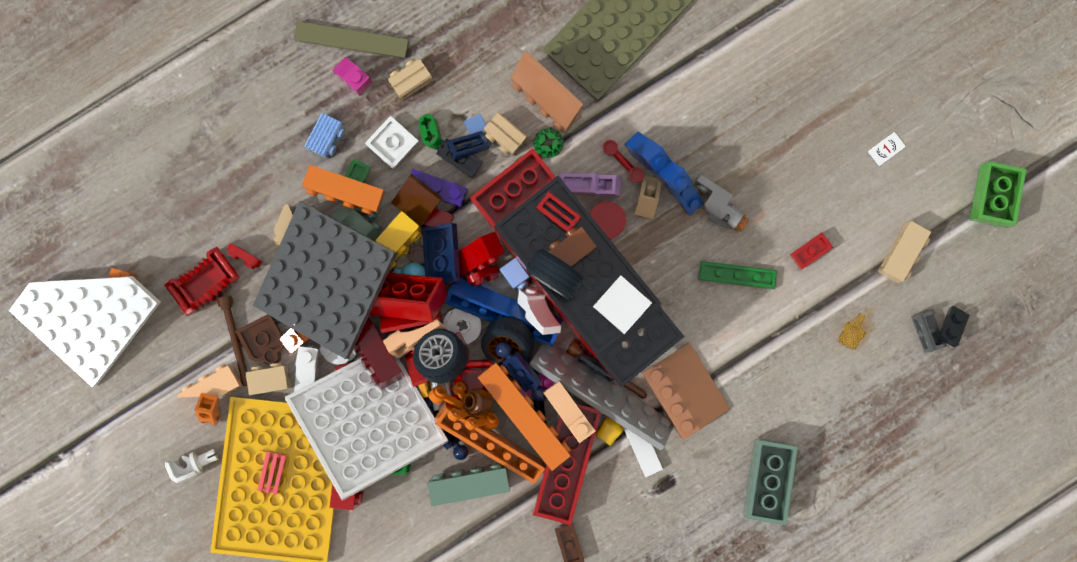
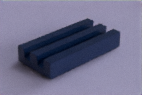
M482 131L447 141V147L450 148L449 151L453 154L454 160L489 150L490 147ZM481 138V140H478V141L468 142V141H472V140ZM465 143L464 145L454 147V145Z

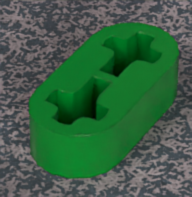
M424 114L419 119L422 141L428 148L436 149L442 142L438 122L431 114Z

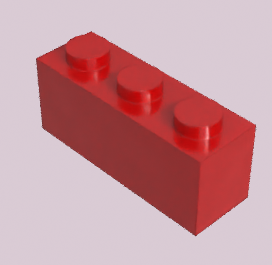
M495 232L477 238L459 251L460 277L469 276L489 267L488 264L499 261L498 257L505 252Z

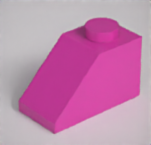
M346 57L332 70L359 96L373 83L368 75Z

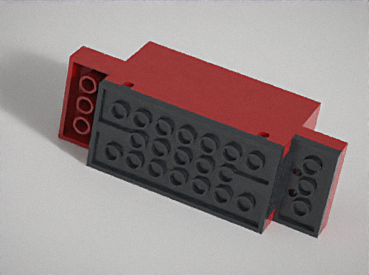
M533 148L470 197L471 202L494 229L498 239L510 254L517 259L530 279L545 295L546 299L590 354L598 359L619 387L622 388L685 337L660 307L662 303L562 179L552 173ZM548 191L582 216L574 227L577 230L582 227L597 246L595 250L572 266L583 275L584 281L571 299H567L532 277L526 270L527 264H529L537 250L543 249L549 252L551 250L549 246L555 241L559 240L562 242L567 238L565 230L536 209ZM550 198L547 200L571 220L575 219V217ZM546 205L542 206L566 226L570 225ZM620 276L625 278L652 302L625 334L593 307ZM638 329L643 330L642 336L638 335ZM623 341H626L628 343V347L626 349L622 347Z

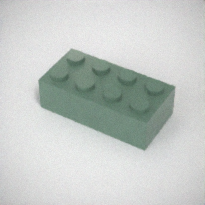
M754 439L743 513L744 517L751 520L787 525L797 446Z
M500 463L490 464V468L483 469V466L472 467L469 472H464V469L452 471L451 475L445 476V473L435 474L427 482L431 506L510 492L511 486L508 469Z

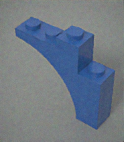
M640 132L634 134L624 144L631 155L667 188L688 215H692L704 203L691 184L692 180L685 169L673 162L663 147Z

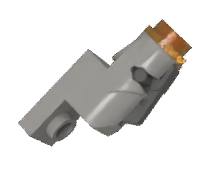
M700 175L695 185H697V189L702 193L707 194L708 192L710 194L702 206L708 213V219L728 229L741 232L749 219L732 203L731 205L728 204L733 195L703 175Z

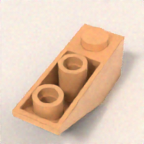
M223 364L215 369L216 373L212 375L206 374L199 378V383L183 387L181 389L182 392L177 396L178 398L199 397L201 393L214 396L228 395L242 387L243 384L234 366Z

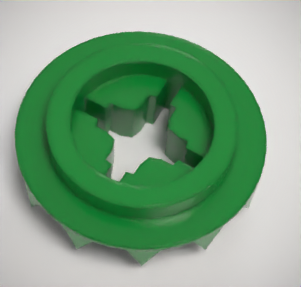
M546 128L536 133L533 145L535 151L540 156L553 158L562 151L564 142L558 130ZM545 136L549 140H554L552 142V150L548 145H543L545 143Z

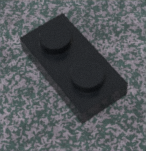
M955 306L950 307L938 339L954 348L958 346L970 315Z

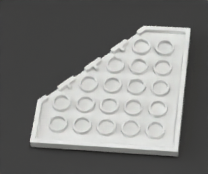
M133 276L30 282L9 311L93 388L99 384L161 301Z

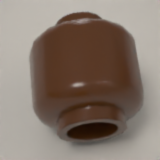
M472 389L464 397L463 404L469 414L483 416L491 411L493 398L487 390Z

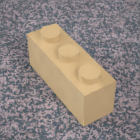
M913 221L906 222L877 272L896 283L907 281L912 273L910 271L911 267L921 257L920 251L930 241L929 235L931 232Z

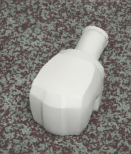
M213 448L201 455H197L195 452L189 453V457L183 455L182 459L187 463V467L181 466L176 460L166 461L165 467L172 481L182 483L201 474L203 466L217 461L219 458L218 455L209 457L217 453Z

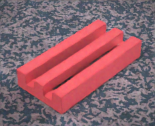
M266 452L258 491L278 494L287 455ZM271 456H272V457H273V460H272V465H271V469H270V473H269V477H268L267 486L264 487V485H265V480H266V476H267V472H268V468H269L270 459H271ZM278 458H281L275 486L273 489L271 488V485L274 477Z

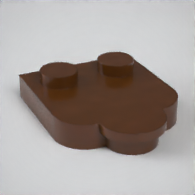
M267 314L235 331L251 360L255 362L263 360L268 365L280 361V351L285 346L279 340L283 335L272 316Z

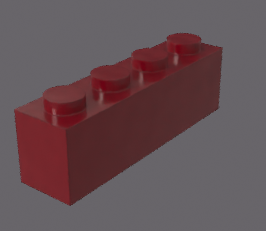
M368 317L353 350L355 353L359 352L362 357L360 360L363 367L371 372L370 378L372 382L382 390L402 379V371L393 356L388 352L381 336Z

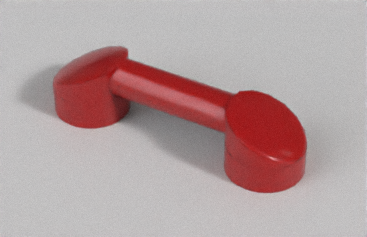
M614 140L604 142L603 151L605 154L615 157L629 172L631 181L635 183L641 182L644 179V171L639 167H634L618 151V144Z

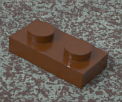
M574 524L555 528L564 562H584Z

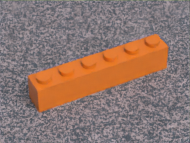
M495 363L482 373L478 379L551 471H553L571 456L569 454L571 451L570 447L565 441L561 443L557 439L558 432L552 425L548 427L545 424V416L540 410L536 412L533 409V401L528 395L523 396L519 391L522 389L515 379L513 381L507 376L509 371L504 365L501 364L499 366Z
M445 401L435 417V425L531 483L535 484L545 470L544 462L493 430H486L482 426L475 428L473 431L467 429L465 422L469 417L458 419L456 422L451 421L447 414L452 408L456 407Z

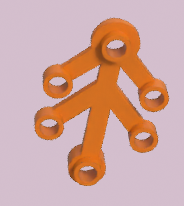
M457 382L453 387L454 393L459 396L461 401L448 395L446 389L442 386L434 387L430 391L429 398L432 402L441 404L443 401H446L457 407L452 408L447 414L451 421L456 422L458 419L469 417L465 422V426L471 431L481 426L486 430H492L499 425L497 416L492 412L482 416L472 415L466 411L463 404L464 397L466 396V386L462 382Z

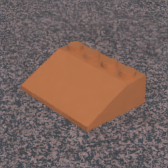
M526 51L511 76L512 87L518 93L522 91L526 95L525 99L532 106L535 104L540 108V114L546 119L549 117L553 121V126L561 132L563 130L566 133L581 118L583 104Z
M690 343L641 372L665 414L671 420L679 437L683 440L701 430L730 409Z

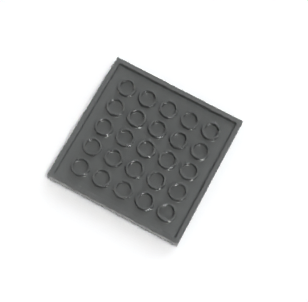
M299 201L253 306L342 358L349 359L397 256V252L307 203Z

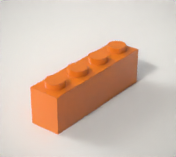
M309 165L302 184L307 194L316 197L318 194L324 195L325 200L333 203L339 200L343 202V206L354 209L355 206L362 208L361 212L372 215L373 212L379 213L386 193L383 189Z

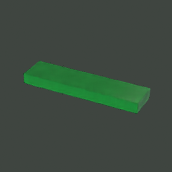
M700 261L698 280L775 289L777 270Z

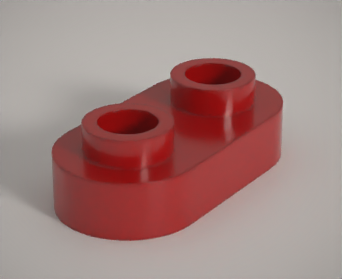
M229 243L226 248L229 251V256L236 260L240 257L245 260L244 264L253 270L255 267L260 268L263 263L262 260L233 243Z
M496 265L467 276L466 279L469 285L473 284L476 287L483 284L485 279L488 282L497 279V274L500 273V270Z

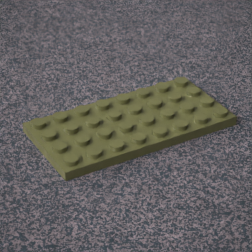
M589 0L543 48V52L598 102L693 0Z

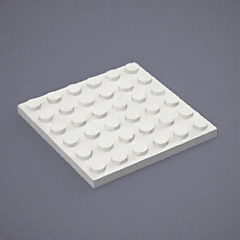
M394 356L393 358L402 371V379L382 390L378 385H374L370 378L371 372L369 369H365L361 360L358 359L285 397L287 404L342 501L448 442L442 429L435 425V418L418 389L413 387L411 378L400 359Z

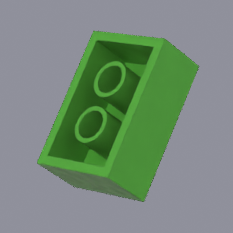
M990 161L981 164L969 220L1003 228L1016 226L1027 169Z

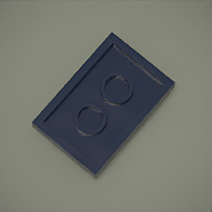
M457 223L422 228L425 276L443 278L444 284L460 282Z

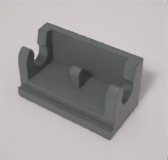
M933 309L911 316L924 353L947 347L945 342L938 339L940 331Z

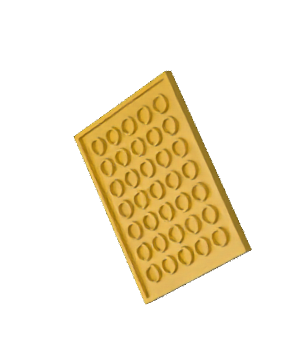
M230 397L210 553L291 562H328L335 508H329L332 482L287 402ZM267 451L287 455L277 495L258 491ZM271 456V459H270L269 468H268V472H267V476H266V480H265V485H264V487L267 486L268 477H269V473H270V469H271V465H272V460H273V457H272V456ZM278 458L274 477L271 485V488L273 489L275 486L281 458Z

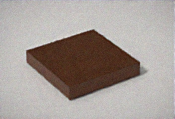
M411 174L391 204L422 226L443 197Z

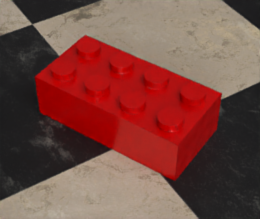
M388 273L369 315L434 322L447 297L443 278Z

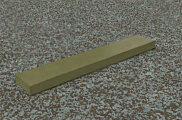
M297 21L294 41L402 59H406L409 40L405 38Z

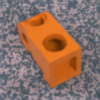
M205 393L200 394L194 409L200 423L208 422L213 426L218 424L220 419V410L217 405L219 402L218 396Z

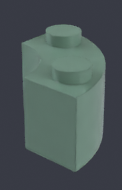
M342 203L331 216L373 240H376L382 234L380 232L382 228L374 221L370 224L359 214L361 210L356 206L354 209L343 206Z

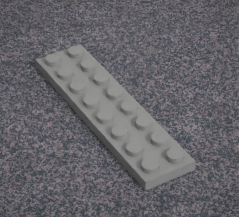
M542 344L529 364L533 369L555 383L560 381L567 391L662 451L674 427L668 417L657 412L618 385L608 382V380L597 373H592L591 369L554 344L553 347Z

